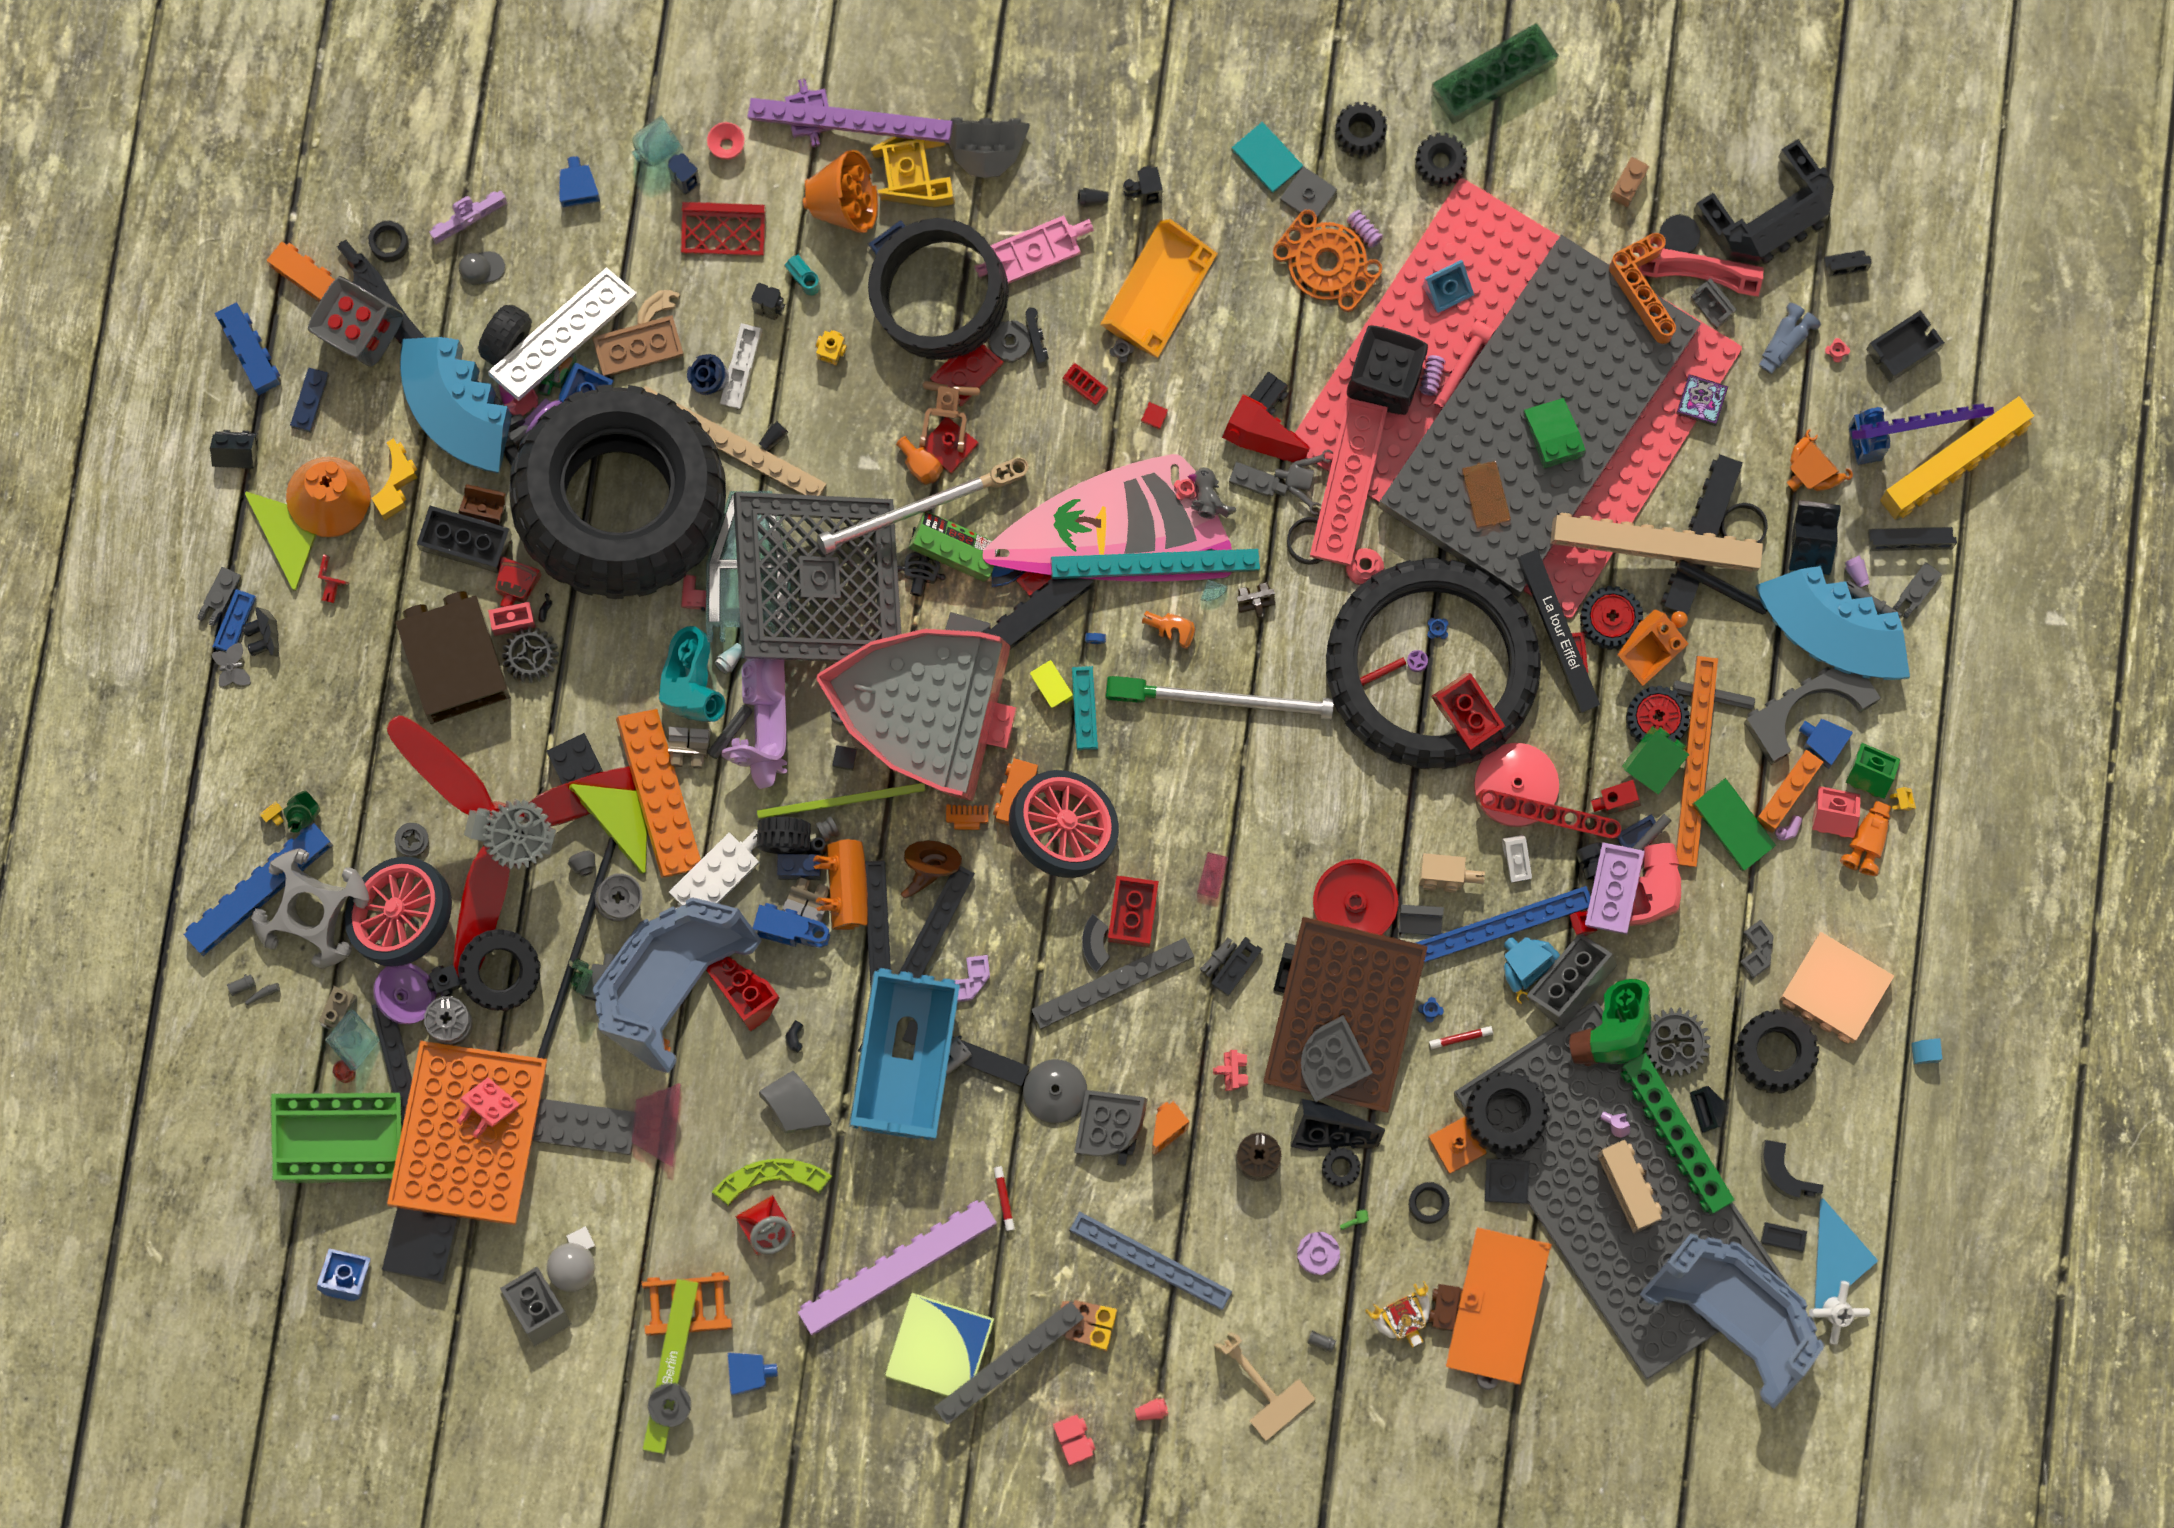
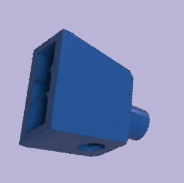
M578 156L569 157L567 159L568 168L560 170L559 199L561 207L599 202L600 196L589 165L581 166Z
M1821 719L1816 727L1804 721L1798 730L1808 737L1803 747L1822 760V765L1827 769L1831 767L1853 733L1824 719Z
M728 1353L732 1396L765 1388L767 1377H778L777 1364L764 1365L763 1355Z

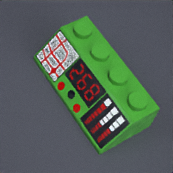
M928 511L922 513L908 547L909 549L983 582L990 578L994 565L986 563L983 559V550L993 540ZM995 549V557H998L999 549Z

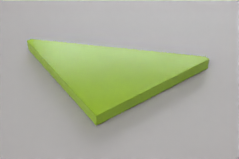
M246 491L245 495L293 591H296L316 534L304 531L294 522L288 511L287 504Z
M576 784L569 785V789L578 796L588 812L593 814L602 829L609 837H612L627 859L632 861L638 869L637 871L641 874L645 873L647 826L637 791Z

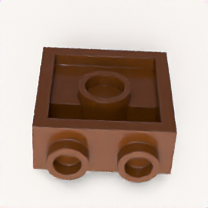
M1438 1284L1437 1289L1433 1288L1431 1301H1435L1434 1310L1430 1309L1428 1321L1432 1323L1433 1329L1454 1331L1463 1291L1462 1288Z

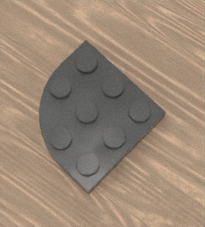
M1344 1015L1318 1028L1309 1037L1304 1046L1301 1057V1070L1305 1083L1315 1102L1373 1073Z
M1086 1090L1074 1153L1095 1157H1108L1128 1148L1141 1131L1148 1099L1139 1096Z

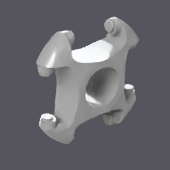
M299 848L288 851L270 862L269 873L279 875V873L282 874L284 871L286 875L285 891L276 915L271 922L267 921L268 915L265 914L266 911L256 908L251 920L255 932L265 948L274 950L277 948L279 940L273 934L274 930L297 934L318 946L322 952L314 955L311 964L320 969L343 961L351 955L352 945L350 943L342 942L337 947L334 944L337 917L348 896L354 897L353 902L356 903L355 906L365 909L368 905L370 898L366 885L356 869L345 867L342 873L344 881L347 882L345 888L322 883L301 871L298 864L306 863L309 853ZM300 893H313L323 903L324 916L319 925H309L298 916L296 901Z

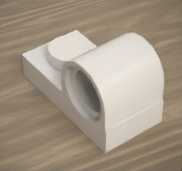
M1519 835L1503 838L1502 846L1505 858L1507 859L1510 881L1516 882L1532 879L1525 836Z

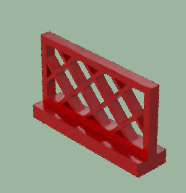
M682 202L681 253L764 256L766 206L760 204ZM687 216H695L701 223L691 230L687 226ZM711 217H716L721 224L712 231L705 222ZM731 218H737L742 223L734 232L725 224ZM752 218L761 219L760 227L755 232L746 225ZM702 225L711 232L703 241L694 233ZM724 225L731 234L722 242L715 233ZM745 226L752 235L742 242L736 233ZM686 228L690 231V233L687 236ZM691 235L700 242L694 249L686 248V240ZM711 236H714L721 243L715 249H709L704 244ZM733 236L741 243L736 250H730L725 245ZM753 237L760 242L759 251H751L746 246Z

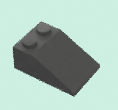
M538 1267L533 1268L500 1288L534 1347L572 1325Z

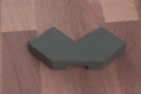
M1761 919L1743 932L1756 949L1740 961V964L1752 979L1771 965L1774 936Z

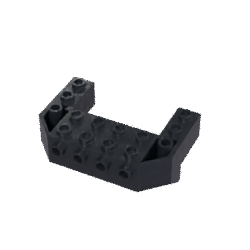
M1799 139L1782 148L1778 156L1800 187L1799 191L1746 224L1742 218L1735 223L1714 192L1696 203L1693 211L1729 261L1758 266L1761 263L1766 265L1775 258L1774 255L1777 253L1783 254L1788 251L1794 242L1800 243L1813 230L1818 232L1825 227L1824 223L1829 216L1834 185L1825 167L1821 169L1818 167Z

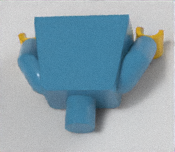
M1526 937L1519 943L1514 938H1509L1504 944V947L1508 950L1504 956L1506 959L1504 964L1505 977L1512 991L1516 992V1001L1519 1004H1522L1519 996L1524 994L1527 998L1528 993L1522 991V987L1526 990L1544 975L1560 956L1558 951L1549 942L1536 939L1531 940Z

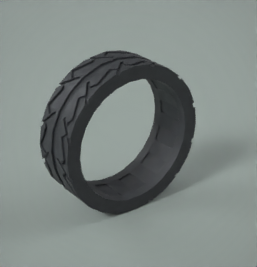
M945 218L916 221L893 234L878 251L870 269L868 280L869 300L877 320L899 346L911 354L921 358L926 357L925 359H953L975 351L988 338L990 339L1000 326L1009 298L1008 278L1005 269L986 239L971 226ZM943 242L958 243L980 254L987 267L988 290L981 308L969 323L949 334L933 337L914 334L896 324L890 307V288L900 265L911 254L920 248Z

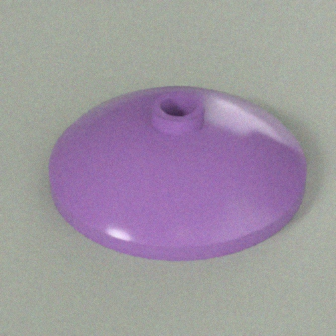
M411 963L402 966L385 967L378 974L374 983V998L380 1011L390 1020L400 1024H415L423 1020L427 1007L435 1000L434 992L430 993L426 983L429 980L428 975L421 968Z

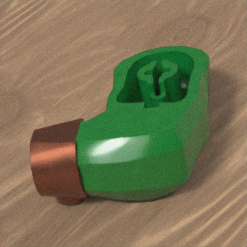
M1625 979L1618 981L1607 989L1604 994L1602 1024L1596 1029L1589 1028L1571 1033L1570 1051L1575 1064L1591 1066L1598 1063H1626L1642 1054L1645 1042L1651 1031L1652 1023L1650 988L1646 982L1639 979Z

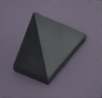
M1709 1086L1690 1092L1702 1133L1721 1127L1727 1103Z

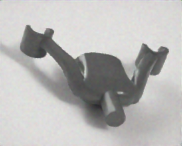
M1329 449L1324 450L1322 455L1294 462L1288 471L1275 470L1274 476L1286 479L1288 491L1310 507V513L1314 516L1319 515V513L1313 512L1312 507H1321L1320 503L1313 502L1303 492L1298 490L1310 491L1314 470L1301 466L1321 461L1325 463L1332 462L1324 458L1326 453L1333 454Z

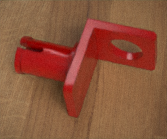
M323 555L318 578L323 579L326 585L321 600L335 603L338 585H349V582L326 577L330 556Z

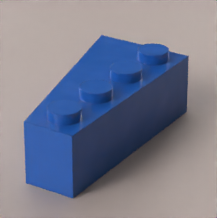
M237 302L214 313L257 395L280 385L277 379L280 377V374L275 365L271 367L268 360L272 358L267 349L260 347L259 342L262 340L257 330L252 331L249 325L253 324L248 313L243 314Z

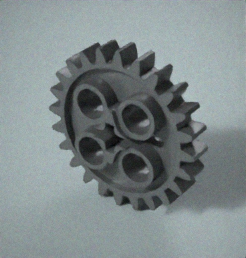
M1670 1008L1669 1014L1661 1010V1017L1657 1014L1653 1015L1655 1022L1652 1021L1651 1031L1643 1049H1647L1645 1053L1647 1056H1650L1651 1063L1654 1062L1656 1064L1654 1068L1656 1070L1659 1067L1662 1068V1075L1667 1070L1670 1077L1674 1075V1072H1677L1678 1076L1681 1077L1683 1071L1689 1075L1691 1073L1690 1067L1696 1071L1698 1069L1696 1062L1702 1065L1704 1061L1701 1057L1708 1056V1053L1704 1051V1049H1709L1711 1046L1705 1043V1041L1710 1039V1036H1704L1708 1028L1701 1029L1700 1026L1704 1021L1696 1022L1697 1014L1692 1018L1689 1017L1690 1010L1682 1014L1681 1008L1677 1010V1013H1674L1673 1008ZM1687 1026L1690 1034L1687 1036L1682 1035L1679 1027ZM1665 1028L1669 1036L1667 1038L1660 1037L1658 1029ZM1676 1038V1041L1694 1039V1042H1681L1677 1047H1675L1674 1043L1657 1046L1658 1042L1668 1043ZM1690 1047L1693 1055L1690 1057L1685 1056L1682 1048ZM1663 1049L1670 1050L1672 1058H1663L1661 1051Z

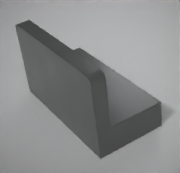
M1401 905L1399 933L1440 935L1444 907Z

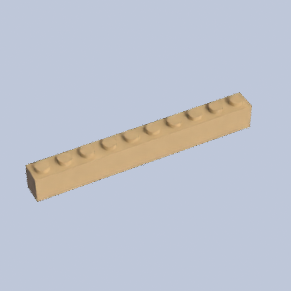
M1569 513L1556 515L1552 522L1550 544L1677 562L1685 560L1692 564L1757 572L1761 568L1763 544L1757 543V540L1754 539L1740 541L1736 540V537L1733 536L1718 538L1712 533L1697 535L1691 530L1676 532L1674 528L1664 527L1661 530L1654 529L1653 525L1648 524L1640 527L1633 526L1634 523L1621 522L1619 524L1613 523L1611 519L1592 520L1590 516L1576 518L1572 517V514Z

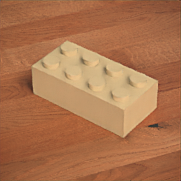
M1623 1140L1601 1150L1597 1156L1633 1233H1637L1657 1224L1662 1219L1661 1214L1663 1212L1659 1203H1655L1651 1196L1654 1193L1650 1184L1645 1183L1642 1177L1644 1175L1640 1163L1636 1164L1633 1158L1635 1152L1630 1143L1627 1144Z

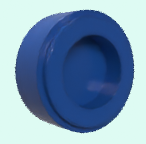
M1086 633L1085 642L1105 644L1106 634Z

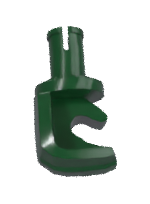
M301 791L288 800L287 807L283 809L288 822V829L291 828V832L297 833L310 825L318 816L320 807L309 792Z

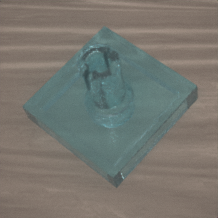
M354 1009L349 1010L325 1039L351 1071L357 1070L380 1041Z

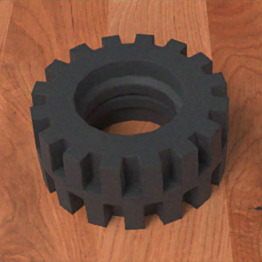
M1336 1148L1331 1150L1322 1162L1323 1176L1332 1186H1338L1339 1188L1347 1187L1358 1178L1361 1164L1358 1156L1352 1150ZM1337 1159L1348 1161L1350 1172L1342 1177L1337 1176L1332 1170L1334 1161Z

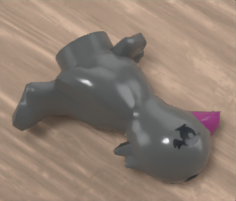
M1202 467L1194 474L1188 476L1199 490L1197 500H1194L1191 505V509L1199 511V516L1213 519L1215 515L1221 514L1227 518L1236 512L1235 507L1222 503L1218 494L1213 490V487L1219 488L1217 485L1219 481L1211 469Z

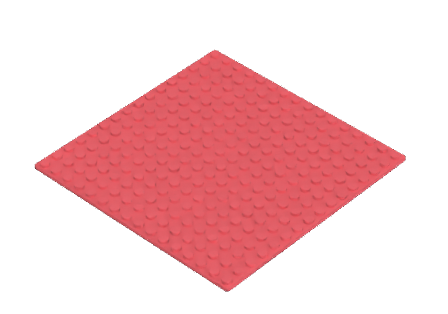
M1459 179L1297 428L1295 434L1311 447L1306 458L1322 455L1324 450L1329 449L1333 454L1326 453L1324 458L1333 460L1347 398H1349L1346 394L1347 386L1351 380L1354 363L1367 327L1369 325L1380 326L1422 340L1428 344V351L1423 361L1420 378L1408 413L1400 415L1387 412L1367 494L1370 498L1380 502L1441 412L1433 403L1472 339L1468 335L1475 322L1479 320L1496 331L1560 236L1466 179ZM1462 260L1474 296L1437 313L1423 288L1424 279ZM1699 321L1701 323L1699 330L1573 517L1590 516L1592 520L1597 521L1611 519L1613 523H1633L1697 421L1676 414L1688 374L1720 384L1741 352V345ZM1482 344L1480 350L1478 351L1477 355L1472 361L1467 372L1469 371V369L1471 368V366L1473 365V363L1475 362V360L1477 359L1485 345ZM1431 355L1440 356L1446 361L1443 365L1444 370L1441 371L1443 374L1440 377L1441 382L1438 383L1439 388L1436 389L1438 394L1434 396L1423 394L1419 390L1422 386L1421 381L1424 380L1422 377L1425 374L1424 369L1427 368L1426 363L1429 362L1427 357ZM1321 461L1315 464L1330 472L1332 462L1325 463ZM1556 544L1550 550L1543 564L1566 618L1574 616L1613 552ZM1527 585L1524 589V592L1532 596L1530 589Z

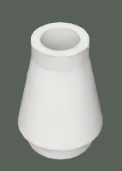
M736 643L717 656L715 665L720 671L725 674L733 671L742 656L741 645Z

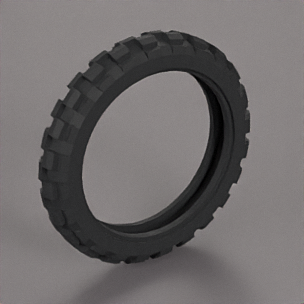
M1423 558V560H1408L1397 563L1393 567L1379 571L1350 595L1336 616L1330 632L1326 652V676L1337 712L1340 713L1350 731L1363 741L1364 745L1375 753L1378 752L1387 757L1388 760L1401 765L1406 764L1414 766V768L1428 770L1430 768L1449 769L1467 763L1470 764L1484 758L1504 745L1516 733L1531 710L1540 681L1541 654L1535 628L1530 622L1528 613L1521 602L1517 601L1512 592L1503 583L1497 582L1485 571L1468 566L1464 562ZM1422 592H1440L1463 598L1481 609L1493 621L1504 640L1508 655V680L1505 691L1494 709L1505 727L1471 750L1457 733L1429 736L1413 733L1396 726L1377 711L1362 687L1357 657L1363 633L1372 619L1382 609L1402 597Z

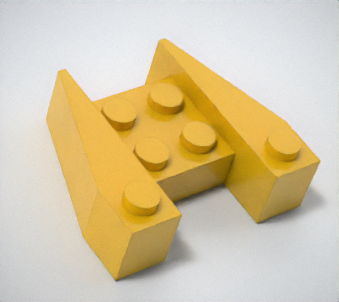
M890 137L871 147L873 157H884L889 188L878 190L880 200L928 207L955 204L950 177L930 180L925 149L946 146L944 142Z

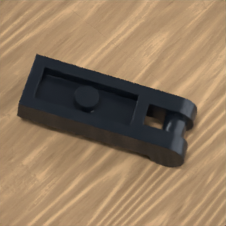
M1030 307L1025 312L1026 324L1037 368L1040 369L1046 367V360H1049L1047 348H1042L1041 341L1044 340L1042 329H1038L1036 324L1038 321V311L1036 308Z
M1247 937L1242 940L1211 983V985L1228 997L1263 950L1260 946L1257 945L1256 947ZM1245 949L1251 953L1249 957L1242 954Z

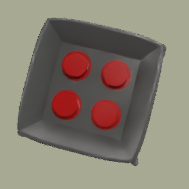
M338 276L329 286L309 321L308 331L338 350L359 360L364 365L373 367L381 359L398 331L403 319V312L348 279Z

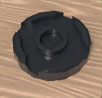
M1682 214L1672 215L1667 218L1661 225L1659 232L1666 240L1664 249L1685 253L1694 251L1699 244L1701 236L1700 228L1696 221Z

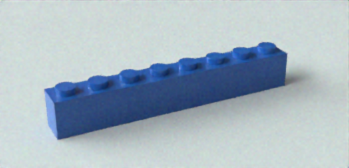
M315 823L301 829L300 835L297 838L288 840L283 846L284 849L279 853H273L263 867L258 866L255 868L249 879L240 881L235 886V891L230 895H224L214 909L209 908L202 914L203 918L197 923H191L186 928L187 932L183 935L204 957L253 915L256 908L260 909L285 887L286 875L284 871L282 874L279 873V875L269 873L271 861L288 851L301 848L309 853L307 862H303L302 865L298 864L299 869L304 871L330 849L333 844Z

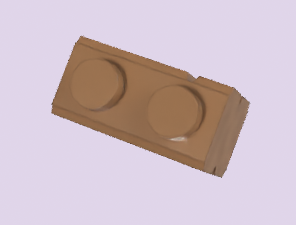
M1631 157L1617 181L1610 199L1625 207H1629L1648 172L1649 165Z

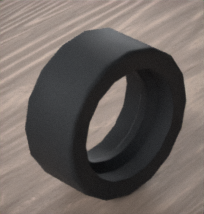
M382 221L371 229L368 236V244L373 255L379 260L395 262L406 254L409 247V238L405 229L399 223ZM386 230L397 232L401 238L400 246L393 252L385 253L377 246L378 236Z
M1424 1182L1418 1185L1411 1192L1408 1200L1412 1216L1424 1224H1434L1440 1221L1447 1214L1450 1206V1198L1447 1191L1441 1185L1434 1182ZM1431 1190L1440 1196L1442 1206L1438 1213L1424 1215L1418 1210L1416 1200L1424 1191Z

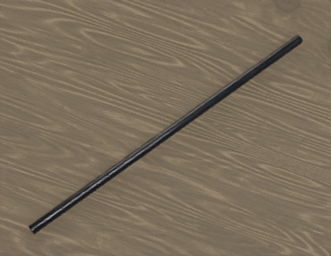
M609 837L537 1058H546L596 907L595 893L599 885L605 880L616 846V842L612 837Z

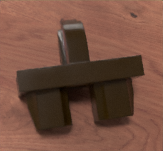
M1268 583L1259 584L1257 586L1258 592L1251 594L1249 588H1239L1237 597L1239 613L1255 610L1257 618L1263 617V608L1276 605L1274 589H1270Z

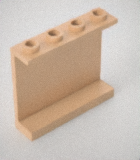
M1820 932L1779 1000L1783 1001L1782 1004L1790 1010L1796 1009L1801 1012V1016L1806 1020L1818 1022L1820 1024L1819 1027L1826 1032L1833 1031L1838 1034V1038L1841 1041L1853 1044L1878 1005L1894 975Z

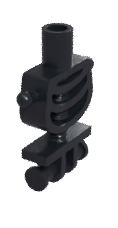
M913 527L912 537L915 533L916 527ZM912 552L906 556L905 566H897L898 572L904 571L905 578L913 580L910 594L922 597L925 582L934 584L937 578L942 581L946 579L944 574H939L941 569L940 562L918 552ZM914 558H919V561H911V560L914 559ZM928 560L933 561L936 564V567L928 563Z

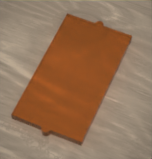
M1496 461L1484 464L1477 463L1475 466L1462 468L1477 528L1487 525L1495 526L1496 523L1511 520Z

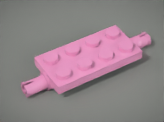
M1061 216L991 245L1003 264L1008 284L1080 255L1076 240L1077 237L1094 231L1092 224L1090 225V220L1087 219L1072 226L1067 223L1065 216ZM985 262L975 265L979 278L988 274Z

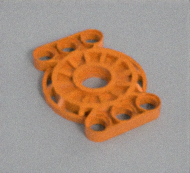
M1311 210L1302 211L1273 248V256L1277 261L1285 262L1289 260L1291 277L1300 290L1312 298L1320 300L1339 299V307L1345 312H1350L1356 308L1382 274L1381 263L1375 259L1367 261L1364 245L1351 229L1333 222L1317 224L1316 214ZM1308 214L1313 217L1314 221L1311 225L1302 223L1304 215ZM1325 227H1336V228H1339V229L1336 230V229L1325 228ZM1343 230L1350 233L1354 238L1351 239L1347 234L1343 233ZM1298 231L1301 234V238L1298 241L1290 240V232ZM1358 242L1359 246L1361 247L1362 254H1359L1358 248L1355 245V243ZM1279 247L1287 248L1288 254L1286 257H1279L1276 254ZM1324 252H1331L1337 257L1338 264L1331 271H1324L1318 266V257ZM1371 264L1379 267V271L1375 275L1367 272V267ZM1292 268L1297 269L1300 277L1299 280L1296 279ZM1356 281H1364L1366 288L1363 291L1356 290L1354 287ZM1304 282L1309 288L1313 289L1312 293L1301 284ZM1316 293H1330V296H1320ZM1349 296L1353 299L1354 303L1351 307L1342 305L1344 297Z

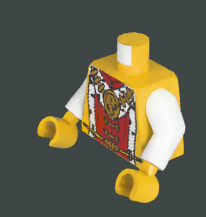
M1423 1281V1288L1418 1289L1417 1284L1414 1283L1413 1287L1416 1292L1382 1309L1373 1304L1375 1307L1374 1312L1370 1313L1368 1309L1365 1310L1366 1314L1372 1318L1379 1332L1397 1340L1407 1337L1412 1348L1423 1343L1418 1330L1426 1326L1430 1313V1302L1427 1293L1428 1286L1425 1281Z

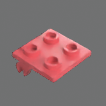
M486 1078L461 1097L460 1101L466 1107L458 1118L457 1123L461 1125L463 1121L465 1122L474 1110L483 1118L473 1133V1136L478 1138V1135H481L488 1125L493 1127L518 1108L520 1104L491 1079Z

